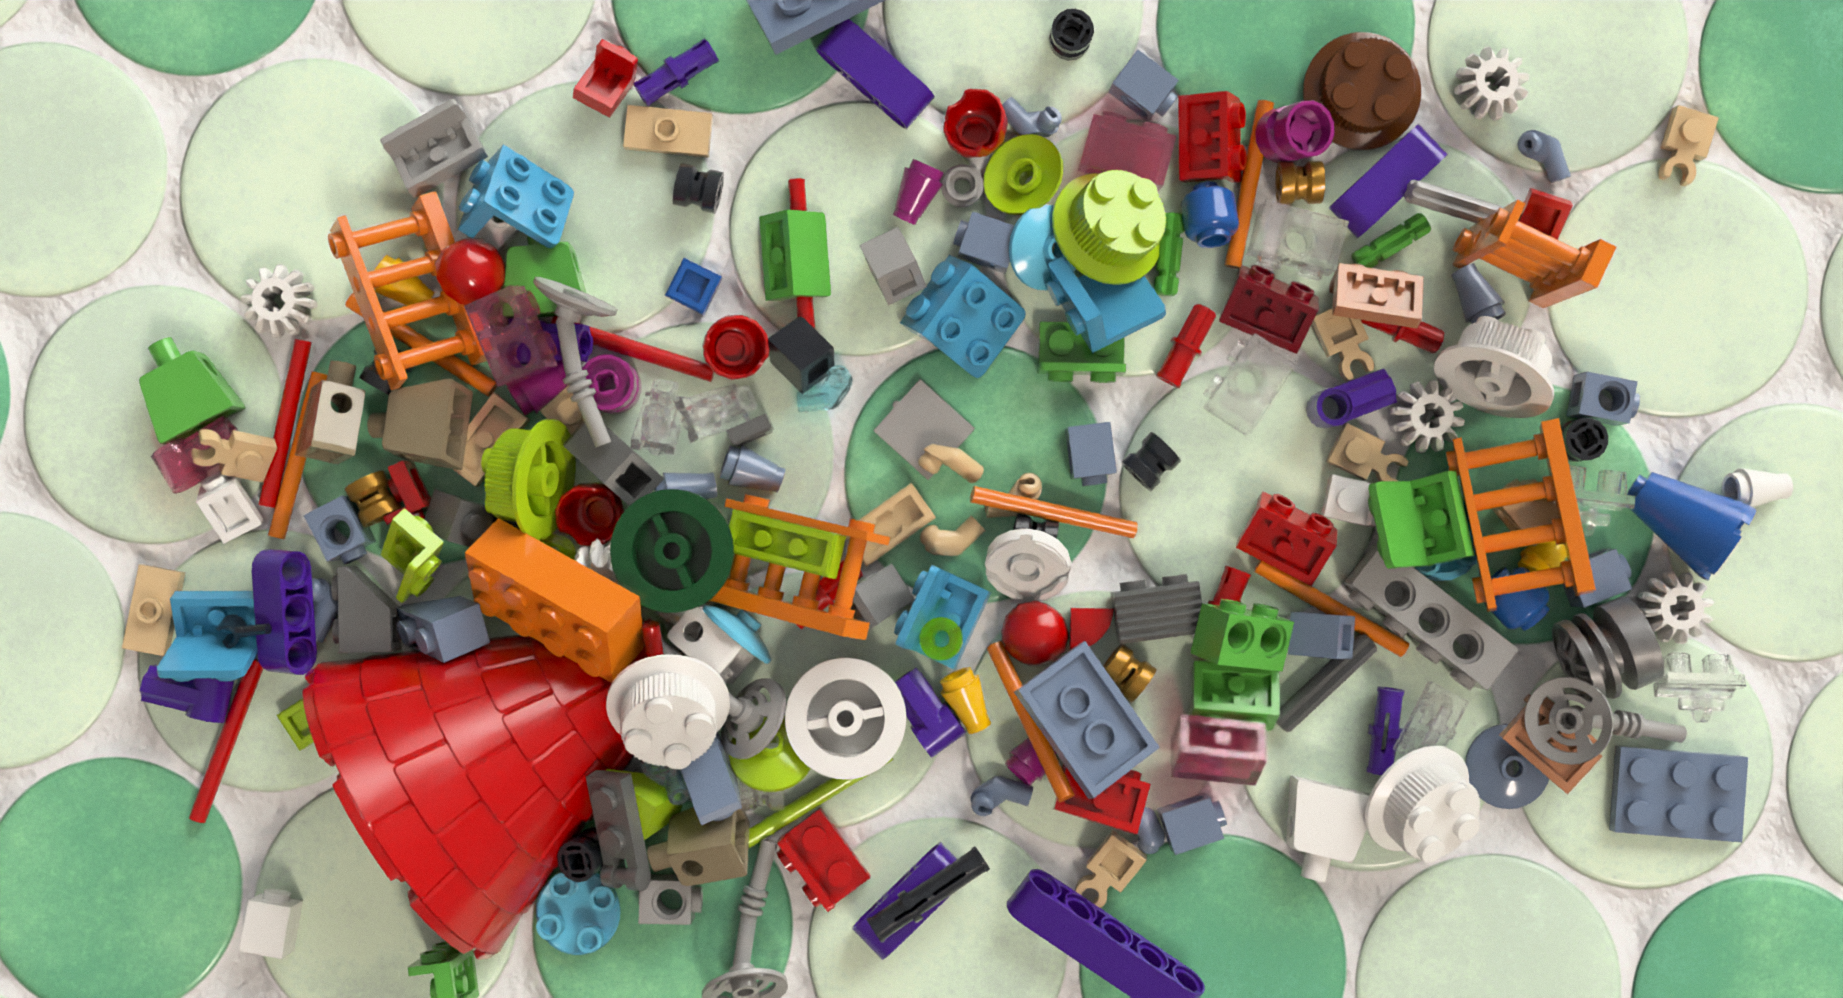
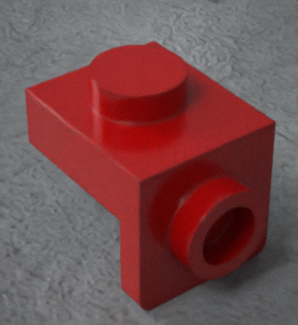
M601 39L596 46L595 59L575 85L572 98L610 118L635 82L638 58L624 47Z
M1530 188L1524 201L1526 204L1520 215L1519 222L1558 240L1573 207L1571 201Z

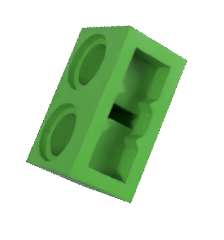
M1221 599L1220 605L1202 603L1191 654L1217 665L1283 672L1294 622L1278 616V608L1254 603L1251 610L1246 609V604L1229 599Z

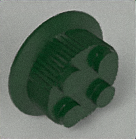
M666 489L655 491L639 498L624 511L612 534L610 558L619 584L640 596L641 605L659 612L677 613L692 610L705 604L720 591L731 572L734 559V543L727 521L711 502L689 491Z

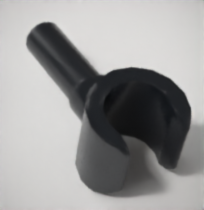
M231 614L223 618L216 630H229L232 632L222 641L226 648H232L243 637L270 634L272 627L268 623L247 625L243 618Z

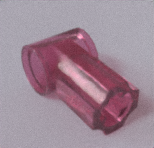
M225 416L218 418L201 429L215 431L220 435L221 439L229 440L232 430L238 431L237 427ZM199 431L188 438H179L171 441L151 455L152 460L174 494L181 493L197 485L208 476L207 471L219 465V463H216L212 466H200L193 462L191 454L193 448L208 450L212 447L200 444Z

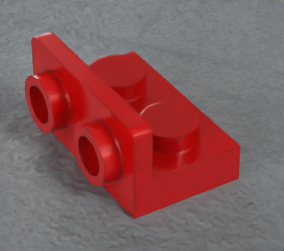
M1229 91L1178 96L1179 180L1184 183L1223 179L1232 183L1241 182V170H1245L1247 159L1245 148L1241 145V128H1244L1246 124V111L1244 104L1240 102V98Z
M1262 491L1255 511L1236 542V548L1312 586L1337 546L1338 530L1326 517L1317 513L1310 515L1296 508L1295 504L1283 495H1270Z
M1063 763L1062 769L1075 795L1063 802H1059L1056 797L1052 810L1132 834H1138L1151 786L1150 783L1140 781L1142 773L1130 770L1095 798L1088 799Z
M821 807L779 837L777 841L778 846L781 848L776 852L778 858L790 873L795 870L798 871L806 882L802 889L816 908L822 904L827 912L835 908L837 902L871 877Z

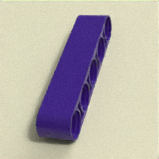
M1032 869L1007 901L1006 906L1009 913L1019 923L1131 998H1199L1205 991L1202 979L1192 969L1043 870Z

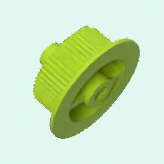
M1116 169L1115 171L1107 170L1102 173L1083 175L1069 182L1059 193L1054 203L1052 227L1061 252L1078 271L1098 282L1121 285L1142 278L1153 268L1159 257L1160 241L1164 236L1165 224L1167 223L1165 219L1167 217L1163 207L1164 203L1161 202L1157 187L1151 180L1141 178L1136 174H1132V172L1128 173L1127 171H1118Z
M545 419L538 422L531 430L518 428L505 430V433L503 432L500 438L495 441L493 448H487L482 455L481 467L483 472L486 473L484 480L486 511L501 520L517 522L523 533L537 540L547 538L557 529L555 508L560 497L572 489L575 483L576 457L562 445L571 436L567 427L562 422L555 419Z

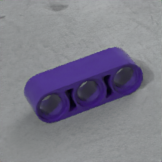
M850 19L835 25L815 47L816 52L833 69L904 129H908L935 98L932 91L920 79Z
M1418 123L1345 191L1329 209L1358 239L1404 197L1407 184L1411 180L1421 181L1448 154Z
M262 550L255 556L251 570L255 625L268 623L272 627V632L265 635H256L259 663L263 669L270 672L304 675L313 668L317 657L310 561L300 551Z
M941 842L937 843L864 913L852 927L854 932L882 960L888 957L950 896L923 913L921 921L915 923L914 920L886 938L882 943L866 919L899 899L898 893L903 890L908 893L939 870L957 860V858Z

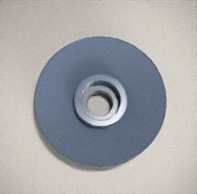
M1499 724L1481 732L1470 745L1465 760L1469 773V783L1476 788L1475 790L1478 791L1480 799L1494 807L1502 809L1521 808L1535 801L1543 793L1549 778L1499 736L1508 725ZM1516 760L1519 770L1515 775L1509 776L1506 772V766L1510 761Z

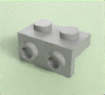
M450 99L436 106L429 112L380 139L383 148L393 159L407 190L414 198L475 165L480 160L489 157L471 121L455 99Z

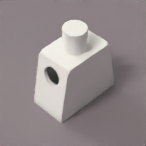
M704 606L677 613L659 612V615L673 627L668 632L667 638L688 657L697 659L712 667L725 683L733 684L755 658L754 655L726 634L702 610ZM703 627L702 637L698 640V632Z
M1291 775L1286 842L1292 849L1306 852L1301 870L1302 877L1326 882L1331 859L1348 863L1353 862L1367 830L1365 810L1370 796L1369 793Z

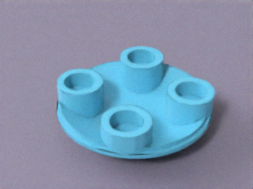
M562 872L556 874L542 888L537 900V933L551 946L561 952L571 955L593 953L607 944L617 930L621 914L617 893L614 888L605 887L602 884L600 874L598 873L584 882H574L565 877Z

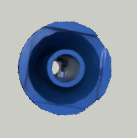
M1651 472L1647 478L1639 474L1625 495L1632 500L1628 508L1699 577L1706 581L1710 579L1711 574L1714 575L1741 539L1742 536L1740 534L1742 531L1739 529L1744 523L1750 525L1756 514V509L1749 504Z

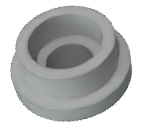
M966 164L955 165L948 169L941 182L943 184L941 190L944 198L956 207H968L975 204L981 197L984 186L980 173L974 167ZM958 180H966L970 184V190L967 193L960 194L955 190L954 184Z

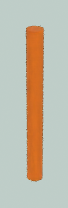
M1258 100L1246 156V168L1243 171L1236 205L1239 228L1231 236L1224 266L1233 269H1239L1242 266L1264 157L1256 144L1255 131L1258 121L1263 114L1274 108V103L1268 100Z
M352 293L347 299L345 306L363 317L356 297ZM406 324L389 329L393 337L412 349L433 343V341ZM455 355L432 361L488 397L493 394L498 385L496 381Z
M311 371L268 536L285 539L307 459L295 455L310 390L320 381L327 380V375Z
M973 486L970 495V503L1128 538H1134L1137 533L1138 524L1135 521Z
M1261 560L1257 563L1254 572L1325 614L1355 616L1354 630L1361 635H1367L1373 642L1399 657L1406 653L1409 642L1315 587Z
M1002 641L989 645L987 651L1058 801L1063 802L1073 797L1075 794L1052 746L1014 693L1016 689L1022 686V683Z

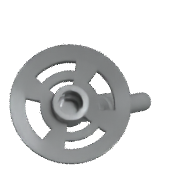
M535 277L533 280L534 285L542 294L557 305L555 314L558 315L556 324L566 375L563 382L570 385L567 388L568 393H573L570 399L572 402H577L595 448L608 444L612 441L593 397L596 393L595 388H589L592 381L585 378L588 375V371L582 370L574 322L579 323L582 315L615 316L618 310L605 301L570 286L546 278Z
M662 639L664 655L685 656L681 650L676 651ZM761 678L751 682L736 697L729 693L730 709L721 729V741L724 750L736 759H748L760 753L772 741L782 724L786 710L785 692L779 683L769 678ZM762 688L768 690L770 702H767L765 695L759 692ZM754 698L757 699L758 705L752 703ZM764 717H766L767 719L761 730L750 740L748 733L756 730L762 724ZM734 723L738 724V730H737V731H736V729H735V727H734ZM728 732L732 737L736 738V745L730 741Z
M1559 677L1543 683L1530 696L1525 709V727L1532 744L1545 757L1561 764L1574 765L1592 760L1606 748L1612 734L1635 739L1640 738L1642 735L1680 743L1686 739L1687 730L1684 726L1644 719L1642 714L1616 710L1612 713L1609 702L1597 687L1575 677ZM1564 688H1575L1584 691L1593 700L1590 702L1581 695L1566 694ZM1548 696L1555 702L1549 714V724L1539 725V710L1544 699ZM1568 700L1577 701L1584 705L1585 708L1578 705L1570 706ZM1593 728L1602 729L1598 740L1593 744L1588 735ZM1559 731L1565 734L1575 733L1576 739L1564 737ZM1552 737L1563 745L1577 746V752L1560 750L1554 747L1548 740Z
M761 840L749 885H745L743 888L746 894L742 895L740 899L744 904H739L738 906L741 916L733 966L729 969V972L711 980L704 986L701 993L702 998H781L788 989L787 978L784 974L772 969L755 968L750 963L757 916H762L763 910L760 907L765 906L766 901L762 898H767L769 893L765 888L778 845L773 840ZM770 982H774L769 988L765 989ZM724 991H727L729 993H732L733 997L722 996L720 994H722Z

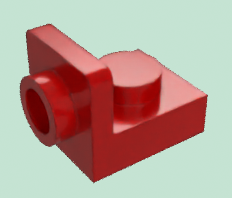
M402 460L387 467L392 477L388 479L389 488L398 502L403 501L405 507L384 516L386 525H391L392 519L404 508L413 516H419L424 519V512L428 510L431 497L415 463Z

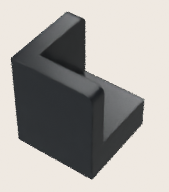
M797 317L768 338L770 362L802 394L835 371L834 347L803 317Z

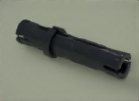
M974 846L971 848L972 850L939 870L908 893L905 890L897 894L899 899L872 917H868L866 920L880 942H884L886 938L914 920L915 923H918L923 919L921 916L923 913L954 894L984 872H988L990 868L978 849Z

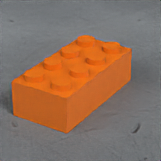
M498 518L465 552L473 601L479 603L481 612L489 617L496 616L508 623L519 635L524 637L529 635L543 643L552 654L559 657L564 655L578 663L587 674L593 677L600 676L612 683L617 675L628 667L644 649L640 596L534 537L523 533L507 522Z

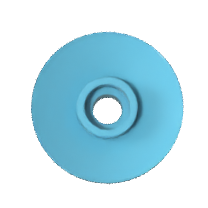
M1044 205L1041 208L1027 210L1016 222L1010 236L1009 258L1012 269L1022 283L1036 290H1048L1046 283L1051 281L1047 263L1063 256L1072 271L1074 272L1076 269L1063 255L1056 242L1052 227L1054 205Z
M705 605L702 608L705 614L743 648L766 664L771 662L772 659L769 651L756 632L762 624L751 614L742 609L735 615L715 606Z

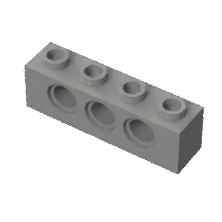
M1377 544L1371 546L1343 582L1346 587L1352 590L1348 597L1368 612L1372 607L1386 617L1382 623L1389 630L1401 638L1407 633L1419 643L1416 650L1435 664L1442 660L1453 669L1450 676L1470 691L1474 686L1489 690L1519 651L1517 647L1414 567L1388 569L1378 553ZM1393 581L1401 586L1403 592L1401 600L1395 605L1389 604L1385 598V589ZM1426 608L1432 609L1436 615V623L1429 631H1424L1419 624V616ZM1464 634L1469 640L1470 647L1466 655L1459 658L1453 651V642L1459 635Z

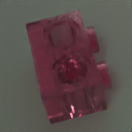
M510 285L464 306L498 387L517 384L558 366L554 355L557 354L554 340L547 331H543L537 317L540 314L538 302L531 291H526L525 286ZM505 303H508L514 312L513 320L508 326L500 318V310ZM522 343L526 344L531 352L530 361L526 366H523L517 359V349Z

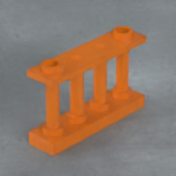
M436 191L420 195L411 208L410 217L352 232L347 217L344 215L337 217L330 229L331 233L328 234L330 250L336 259L341 258L377 355L374 356L376 370L382 380L387 379L391 390L400 388L408 379L405 371L407 368L460 352L462 355L468 356L470 364L473 366L488 361L497 351L479 302L469 305L459 304L447 296L442 289L439 297L383 312L374 288L428 273L432 276H437L435 263L441 251L455 243ZM413 233L418 237L422 236L427 249L424 257L367 272L358 248ZM442 313H446L448 316L452 315L458 330L455 336L398 353L389 329Z
M1516 200L1504 208L1499 207L1494 214L1471 226L1469 230L1464 228L1453 246V251L1458 253L1452 264L1453 266L1460 269L1477 259H1481L1529 282V288L1534 290L1528 302L1543 309L1598 288L1616 250V246L1602 239L1576 249L1519 222L1518 219L1526 204L1520 200Z
M1559 418L1542 421L1539 427L1540 434L1533 435L1532 440L1465 453L1461 437L1453 439L1454 451L1446 452L1449 471H1456L1457 476L1460 478L1480 577L1472 578L1477 604L1485 602L1487 612L1497 609L1495 600L1497 595L1564 584L1565 587L1573 586L1575 596L1593 593L1596 590ZM1537 456L1538 460L1546 459L1549 476L1542 477L1541 482L1473 495L1468 469ZM1545 498L1547 502L1555 501L1558 518L1551 519V524L1482 537L1477 511ZM1555 541L1556 545L1564 544L1568 561L1560 562L1559 567L1491 579L1486 553Z
M745 494L743 502L726 498L724 507L849 536L850 539L834 605L829 604L828 612L819 610V601L815 600L821 578L820 575L804 572L798 596L794 595L792 602L784 601V592L780 591L786 567L769 563L764 586H759L757 593L748 591L750 583L746 582L752 558L737 554L734 556L730 577L726 580L720 591L709 601L843 637L866 640L870 623L853 619L855 610L851 609L867 541L888 546L890 537L875 534V524L850 519L848 527L769 509L770 500Z

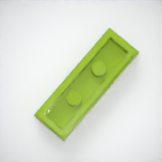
M733 509L729 528L733 537L734 554L836 579L846 536Z

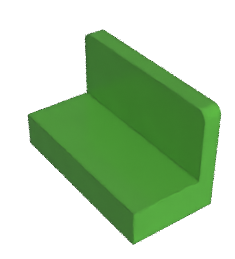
M783 210L760 216L765 301H782L797 297L823 298L830 296L831 284L825 214L823 212Z

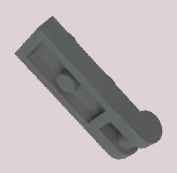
M595 770L586 776L603 860L600 874L601 882L605 887L620 888L622 885H626L628 890L645 891L650 884L651 873L631 773Z

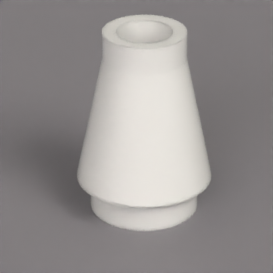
M1737 468L1733 473H1728L1722 482L1723 496L1749 504L1752 507L1778 499H1787L1793 492L1792 479L1786 473L1776 474Z

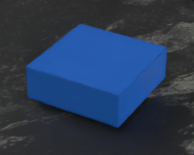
M683 258L665 296L704 316L723 278Z

